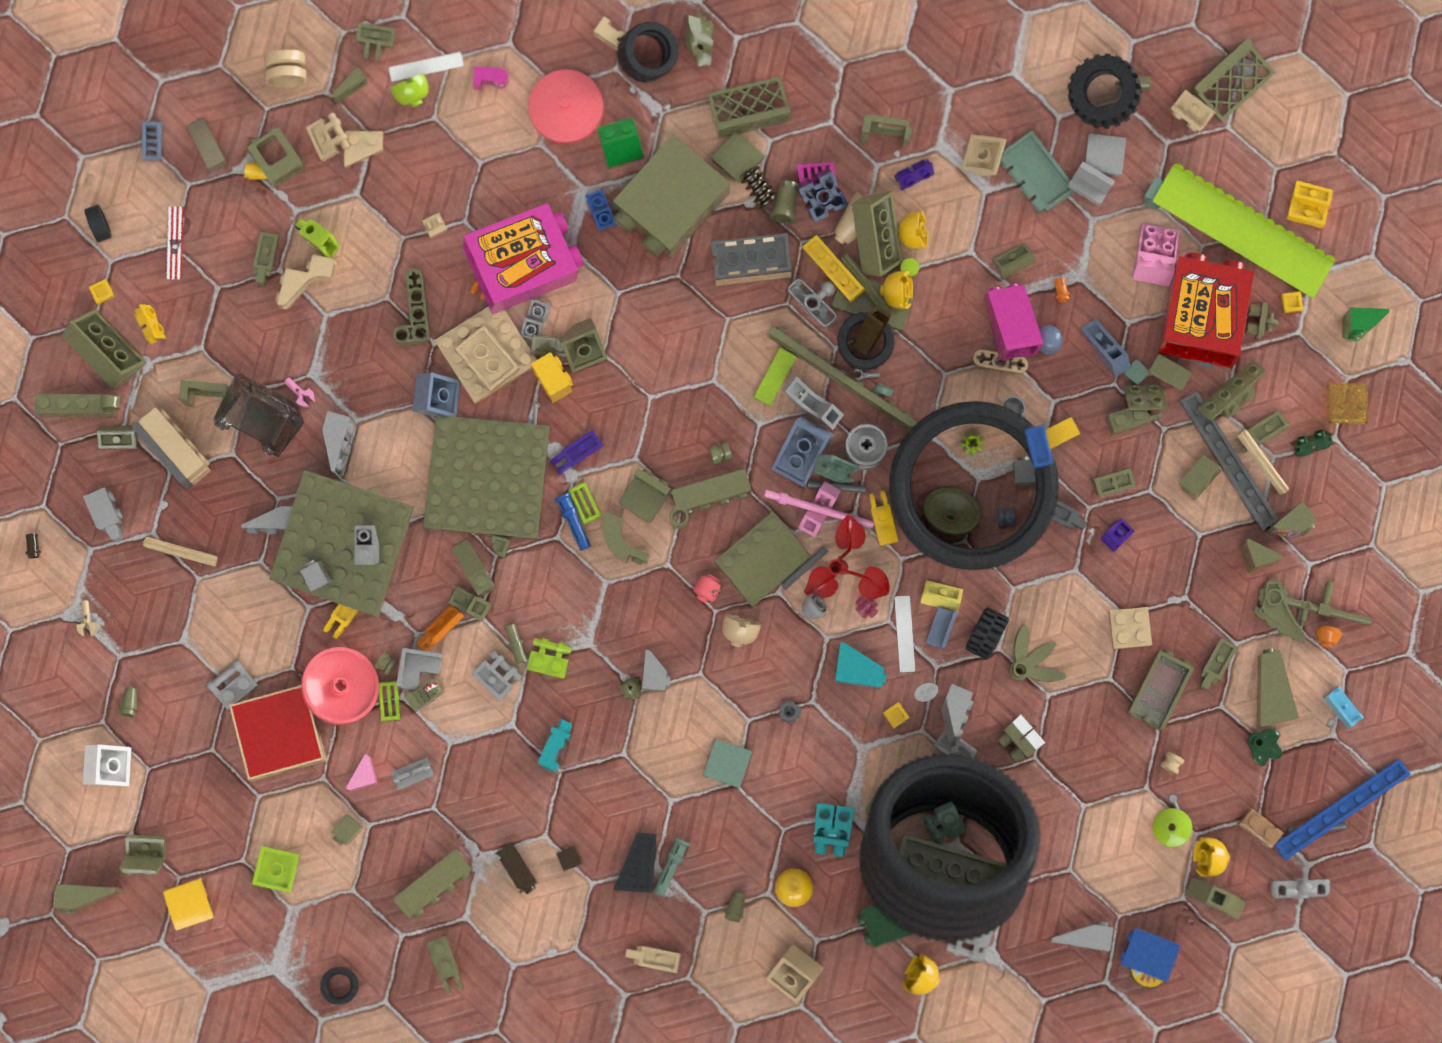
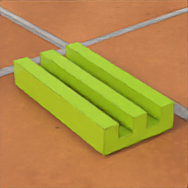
M586 482L568 490L584 525L597 518H601V514ZM583 487L596 513L595 515H592L580 490ZM575 491H577L584 505V508L589 516V518L587 519L585 518L579 506V503L573 493Z
M397 681L379 683L382 722L401 720L399 688L396 686ZM393 685L396 716H393L391 686ZM383 686L387 687L389 717H385Z

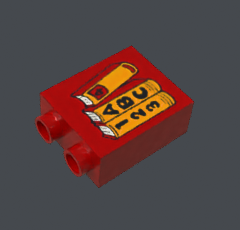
M1187 253L1184 257L1179 256L1175 263L1174 275L1169 286L1158 354L1232 369L1241 353L1254 271L1245 270L1243 263L1234 260L1223 261L1222 265L1207 262V257L1200 253Z

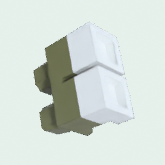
M1022 715L1017 717L997 740L1003 749L1010 743L1016 747L1009 754L1014 762L1027 758L1045 743L1034 729L1020 740L1022 736L1032 729Z

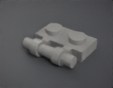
M493 651L489 657L494 662L490 665L484 660L472 675L501 701L513 688L508 681L513 678L518 683L522 676L518 673V669L511 667L505 661L506 658ZM499 666L507 672L504 677L496 671Z
M993 931L988 935L983 934L981 938L976 937L971 941L967 939L966 943L974 945L973 950L962 948L963 942L960 940L957 941L956 945L948 943L946 951L952 952L953 955L958 957L961 955L970 958L971 961L976 962L977 960L984 963L986 955L979 953L980 947L988 949Z

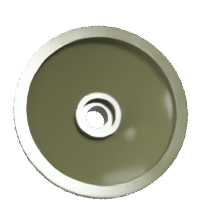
M940 488L933 491L926 498L923 507L927 522L935 530L951 536H961L972 532L977 527L981 517L980 508L975 499L968 493L956 488Z

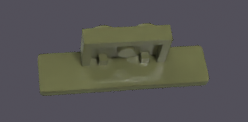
M1252 360L1198 407V412L1209 421H1212L1221 412L1227 419L1235 415L1246 402H1250L1254 395H1256L1253 384L1266 373L1265 369Z

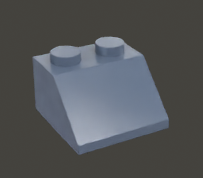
M435 373L417 374L412 411L429 416L456 417L460 380Z

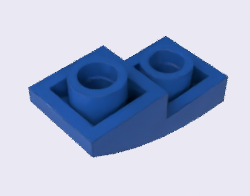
M603 189L585 195L599 231L616 225L612 219L614 216Z

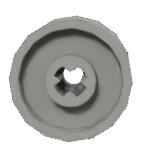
M870 424L859 425L852 429L847 436L845 456L850 463L859 466V469H873L879 466L885 458L888 448L887 438L877 426ZM863 446H869L868 450H865Z

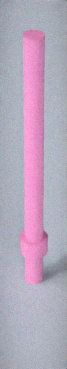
M765 490L764 497L776 500L777 503L783 505L790 504L841 520L850 515L861 526L872 529L874 521L793 498L783 492L776 493L770 490Z

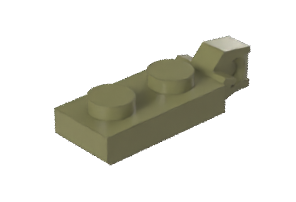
M260 232L253 263V273L257 274V285L265 286L267 276L271 277L280 238L277 234Z
M1223 638L1219 639L1200 675L1204 678L1199 686L1206 691L1211 683L1217 684L1238 648L1237 646Z

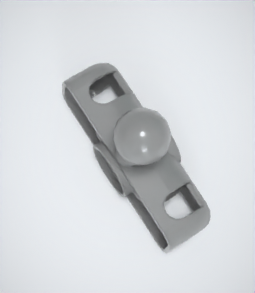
M801 279L795 280L788 287V293L823 328H828L836 320L835 312L822 300L825 296H831L835 293L834 283L831 281L824 282L821 285V291L817 294ZM801 284L806 286L805 292L800 288ZM809 301H815L817 303V306L815 308H810L807 306V303ZM828 310L832 312V318L826 314Z
M1308 878L1290 879L1291 881H1270V893L1274 898L1326 897L1330 892L1329 879L1308 880ZM1319 884L1321 885L1322 894H1317ZM1279 886L1282 887L1283 895H1278Z

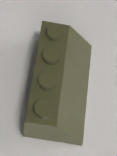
M891 191L863 196L853 202L852 212L862 272L866 275L881 277L902 263L893 194Z
M96 309L70 321L62 334L67 343L112 389L125 384L147 363Z
M454 850L393 898V901L409 918L415 917L417 919L425 912L423 910L429 904L432 907L441 900L439 898L440 895L444 892L448 894L455 889V883L459 880L463 882L471 876L470 871L473 869L461 853Z

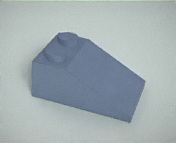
M800 416L795 420L771 470L805 487L814 472L818 454L824 455L834 434Z

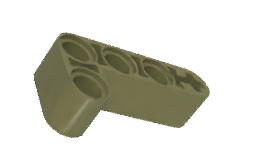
M410 269L406 274V285L411 325L399 326L393 331V338L401 347L423 345L429 342L431 337L425 280L420 270ZM414 276H417V277H418V279H417V286H418V287H415V285H414V282H413ZM415 294L422 295L419 301L412 300ZM422 312L424 316L418 320L414 318L415 314ZM419 331H426V335L423 338L416 337ZM400 333L407 334L404 340L398 339Z

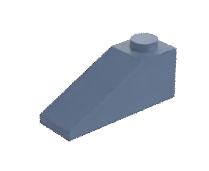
M1097 319L1081 328L1082 333L1114 377L1131 368L1126 351Z

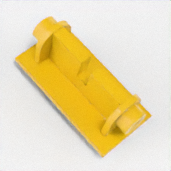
M140 304V308L135 310L134 315L140 327L147 325L142 330L146 341L154 344L157 342V339H166L163 333L164 329L156 318L155 310L151 305Z

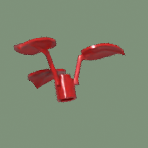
M848 515L841 521L835 535L837 547L839 549H847V551L838 556V559L832 560L828 568L820 566L811 572L804 590L805 594L818 595L820 598L831 597L837 592L839 587L838 582L834 578L836 575L845 574L862 578L858 588L860 594L867 599H878L889 594V580L881 569L868 567L864 575L848 570V563L843 560L851 552V548L859 549L864 544L866 538L864 528L852 516Z

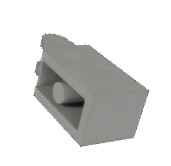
M104 487L83 496L96 528L107 532L113 541H122L123 534L120 526L123 525L121 519L124 517L121 510L115 507L114 502L116 498L113 492Z

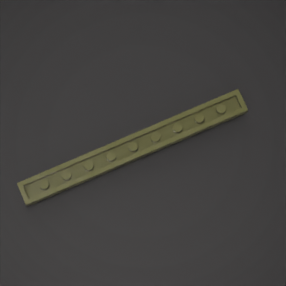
M771 326L767 332L768 338L908 431L917 423L909 413L899 411L894 403L888 400L886 402L880 398V394L876 391L866 389L861 381L857 379L855 381L848 377L849 374L842 369L837 370L833 367L832 362L825 358L822 360L814 350L806 349L801 346L802 343L796 338L791 339L786 336V332L781 328Z

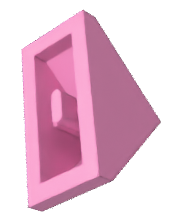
M365 754L346 787L350 791L378 784L370 756Z

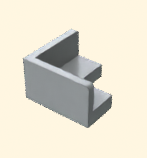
M402 648L396 686L400 689L415 691L419 687L421 672L440 675L443 655Z

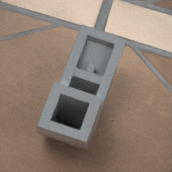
M792 375L782 389L790 398V401L832 430L844 415L832 403L815 394L797 376Z

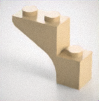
M312 255V259L308 260L306 269L308 273L286 268L285 273H282L280 278V284H282L281 291H278L276 295V302L279 308L288 309L314 282L323 280L333 282L337 267L335 259Z

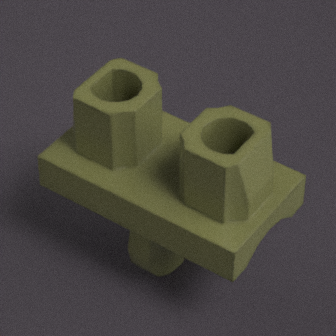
M1265 302L1261 305H1250L1248 316L1257 317L1258 319L1257 323H1247L1245 333L1255 336L1256 340H1261V337L1264 336L1265 326L1266 332H1272V327L1278 326V321L1273 319L1274 313H1268V318H1266L1268 303Z

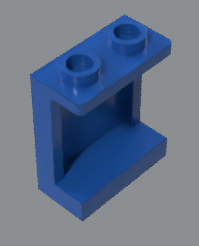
M1137 928L1134 929V932L1130 931L1127 938L1129 946L1127 950H1123L1120 961H1123L1122 966L1168 983L1181 946Z

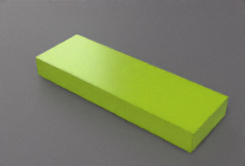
M779 348L753 398L770 407L797 356Z

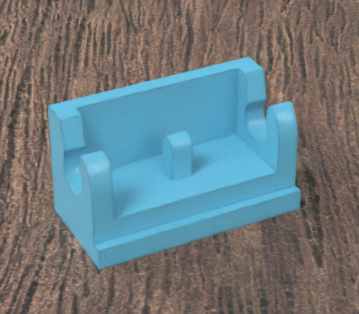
M1340 686L1323 698L1347 729L1353 727L1359 720L1364 718Z

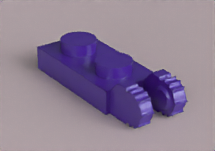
M591 430L563 449L550 463L551 465H556L564 457L566 458L568 463L556 471L558 475H561L604 446L595 432Z

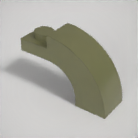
M605 512L603 534L612 554L626 564L629 557L636 564H648L649 554L627 545L622 539L621 529L624 519Z

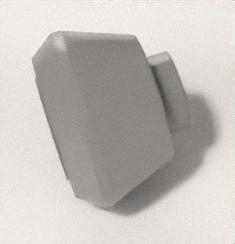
M808 595L802 604L803 615L810 619L822 618L826 615L827 608L824 601L818 595Z

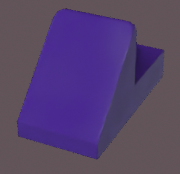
M1120 518L1101 537V540L1114 552L1135 531Z

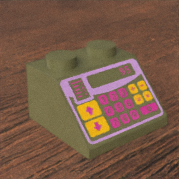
M1301 502L1266 532L1268 535L1296 537L1299 534L1304 536L1315 527L1313 523L1318 519Z

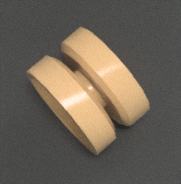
M276 50L265 54L264 66L268 69L265 72V82L267 85L276 88H294L307 82V73L303 69L306 66V56L304 53L296 50Z

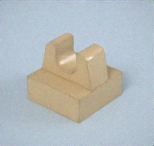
M440 213L422 221L431 239L448 231Z

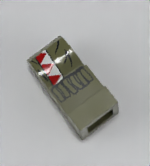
M434 679L414 692L405 695L413 710L417 712L435 701L445 691L439 681Z

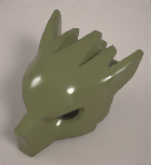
M697 13L696 17L688 15L685 45L696 57L697 66H711L714 40H712L713 22L711 20L706 21V16L701 18L700 13ZM697 45H702L703 50L698 49Z

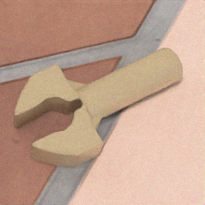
M83 600L81 602L83 621L81 624H77V631L83 637H86L85 628L88 625L90 627V635L93 637L98 630V624L96 622L93 623L90 619L89 601Z

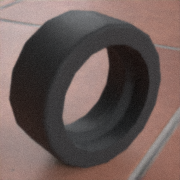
M97 204L84 209L87 222L95 240L99 243L112 238L110 227L100 205Z
M335 967L328 970L320 982L322 996L329 1003L335 1005H342L352 1001L359 990L357 976L345 967ZM337 974L347 976L351 982L350 992L342 998L334 997L328 990L329 980Z

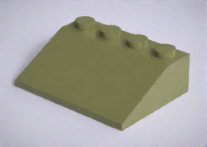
M772 512L716 559L715 565L746 601L754 607L803 565L810 556L787 526Z

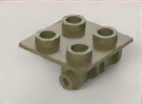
M1162 385L1124 386L1126 395L1124 396V403L1128 404L1129 411L1167 410Z

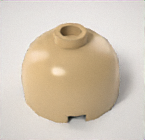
M725 614L722 622L723 635L735 647H742V644L748 645L754 642L761 629V623L749 618L742 619L737 615Z

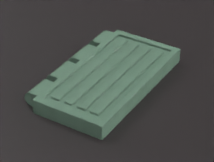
M1030 131L1003 151L1000 164L1005 170L1012 167L1008 174L1017 185L1022 182L1024 183L1020 186V190L1028 200L1035 197L1031 204L1038 213L1043 210L1047 213L1075 193V191L1068 188L1071 180L1033 131Z

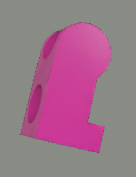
M474 66L473 87L475 90H482V85H494L502 89L509 84L506 70Z

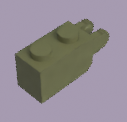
M1129 409L1108 414L1106 422L1112 437L1147 426L1150 422L1163 418V414L1157 413L1149 416L1148 410L1129 411Z
M447 936L426 943L439 980L443 982L447 995L452 994L451 986L447 978L454 976L456 987L462 990L463 985L459 977L460 971Z

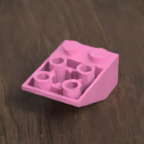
M1142 223L1132 280L1170 286L1175 271L1179 237L1178 230Z

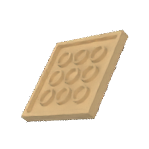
M489 307L434 340L474 404H477L531 370V363L537 360L534 354H531L530 348L505 310L492 315ZM483 325L520 367L519 371L491 393L454 349Z

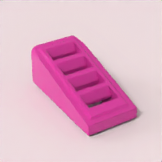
M834 162L797 165L799 183L806 179H809L811 182L816 180V178H812L811 170H815V174L819 173L818 169L823 171L829 168L836 178ZM804 171H807L808 178H805Z

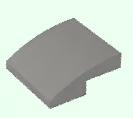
M1089 133L1085 163L1105 175L1121 177L1126 138Z

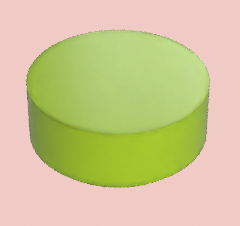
M907 258L902 261L900 271H908L910 274L907 276L913 278L919 272V263L913 258Z

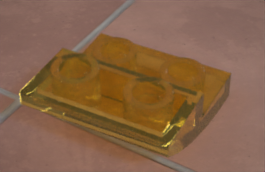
M1328 383L1329 404L1327 409L1329 423L1367 424V384Z

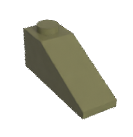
M468 539L451 548L479 598L496 589Z

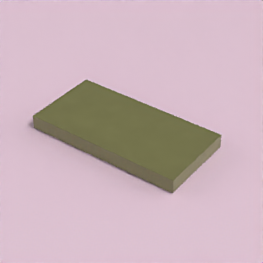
M869 280L881 295L880 287L883 284ZM837 288L831 308L855 315L858 312H870L875 305L865 292L850 303ZM913 295L912 299H908V304H911V306L915 295ZM889 306L892 309V313L888 323L893 329L903 332L911 306L909 309H897Z

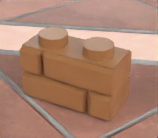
M1252 808L1248 809L1237 823L1240 828L1267 849L1272 848L1283 834L1281 830L1274 828L1272 823Z

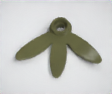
M1022 625L1015 639V662L1009 668L1011 677L1017 681L1024 680L1026 677L1042 682L1064 680L1066 675L1063 672L1048 668H1034L1052 653L1056 647L1055 642H1049L1040 646L1026 658L1029 632L1027 625ZM1016 669L1021 671L1020 675L1017 674Z

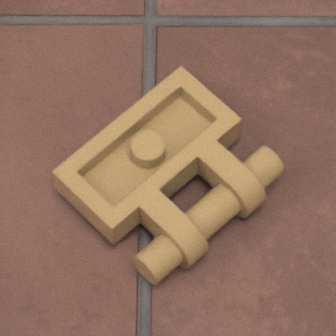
M335 113L328 115L330 122L327 124L324 119H319L306 127L321 161H326L338 154L337 145L341 144L343 150L350 147L347 134L343 132L341 128L342 123L340 119H337ZM332 129H334L337 135L335 138L330 133Z

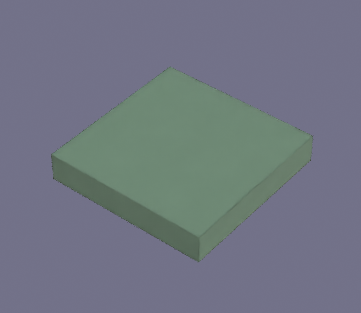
M715 739L703 776L740 789L752 751Z

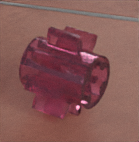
M860 596L855 602L858 605L855 611L864 619L868 616L873 618L878 613L876 609L878 603L874 599L871 600Z

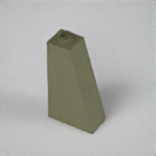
M1274 648L1263 650V654L1258 656V728L1299 718L1281 651H1274Z

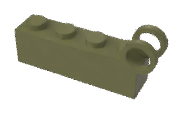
M745 469L671 490L676 508L670 512V523L676 529H683L688 525L689 515L693 514L694 510L701 509V511L711 509V505L717 503L721 506L730 503V500L734 498L738 500L748 498V494H751V487ZM682 513L686 519L682 523H676L673 520L674 515Z

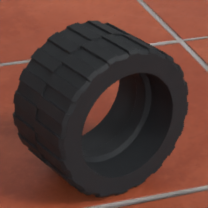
M654 21L640 23L622 36L618 44V63L622 71L629 78L643 83L653 82L670 72L676 64L679 56L677 39L672 34V31L663 24ZM641 35L655 39L661 47L662 62L655 69L642 66L634 56L633 43Z
M868 311L858 312V314H853L845 320L839 329L837 337L838 350L842 359L849 366L865 371L877 369L879 366L884 365L889 360L895 344L894 332L891 325L887 323L882 333L884 346L877 356L871 359H861L850 351L848 346L849 334L853 328L863 324L866 315L869 313Z

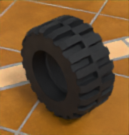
M1106 53L1104 56L1096 54L1092 59L1086 58L1083 60L1084 63L1082 65L1078 64L1075 68L1076 72L1071 74V82L1067 88L1069 91L1068 99L1076 115L1084 123L1090 124L1095 128L1104 127V129H1110V126L1115 125V127L1121 125V122H1127L1130 119L1129 116L1137 111L1136 107L1140 104V94H1142L1140 80L1134 68L1126 60H1122L1121 57L1117 55L1114 57ZM1101 75H1113L1122 85L1120 99L1108 108L1093 106L1087 96V89L1090 83Z

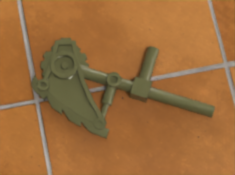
M1276 578L1269 579L1264 588H1261L1259 591L1258 600H1260L1261 608H1258L1256 605L1254 607V613L1261 620L1264 621L1265 619L1270 627L1273 629L1277 628L1281 634L1289 635L1292 639L1303 643L1306 641L1303 626L1304 622H1306L1308 611L1317 612L1316 615L1326 618L1333 616L1369 626L1372 623V618L1331 608L1332 605H1329L1334 583L1328 581L1325 585L1322 603L1317 605L1310 601L1290 598L1287 594L1288 590L1283 588L1280 580L1277 581ZM1288 605L1302 609L1299 619L1300 626Z

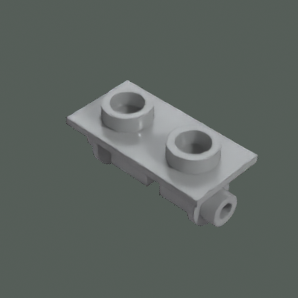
M428 758L391 772L398 790L434 776Z

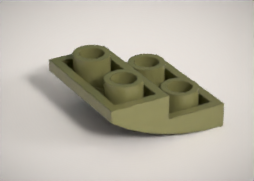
M735 131L710 158L729 177L741 184L744 177L739 176L751 167L758 166L765 159V156Z

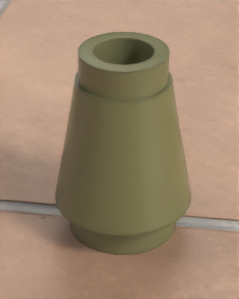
M125 688L118 709L121 716L135 717V714L138 712L137 689Z
M734 892L724 911L725 919L740 922V919L743 918L745 894Z

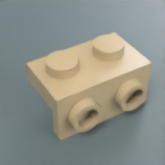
M1185 90L1170 108L1173 110L1172 114L1179 120L1183 118L1188 122L1187 126L1195 132L1196 130L1202 131L1216 113L1188 90Z

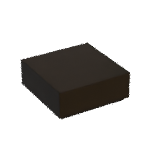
M575 846L556 853L564 872L582 864Z

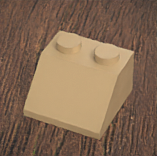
M792 944L766 980L797 1004L824 968Z

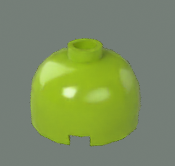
M420 74L390 89L397 102L402 105L416 107L423 103L422 99L427 96L429 85L425 75Z

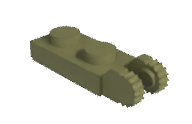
M1278 410L1247 431L1259 446L1288 428L1289 425ZM1239 438L1234 440L1236 444L1241 443ZM1245 447L1241 450L1243 454L1248 451Z

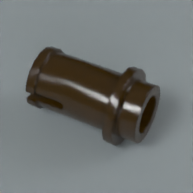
M31 533L25 535L27 544L25 554L29 559L39 558L41 551L38 546V534Z

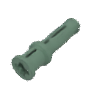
M676 837L674 838L675 842L671 851L667 853L668 860L653 890L654 893L663 897L678 864L684 860L682 857L687 847H690L689 843Z

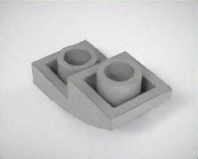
M532 299L527 317L520 334L522 337L532 340V334L541 335L551 304Z

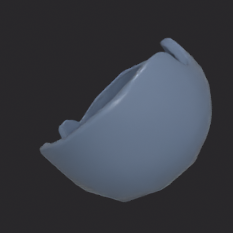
M1052 325L1041 326L1039 331L1043 345L1039 351L1048 356L1057 354L1062 349L1064 343L1060 330Z

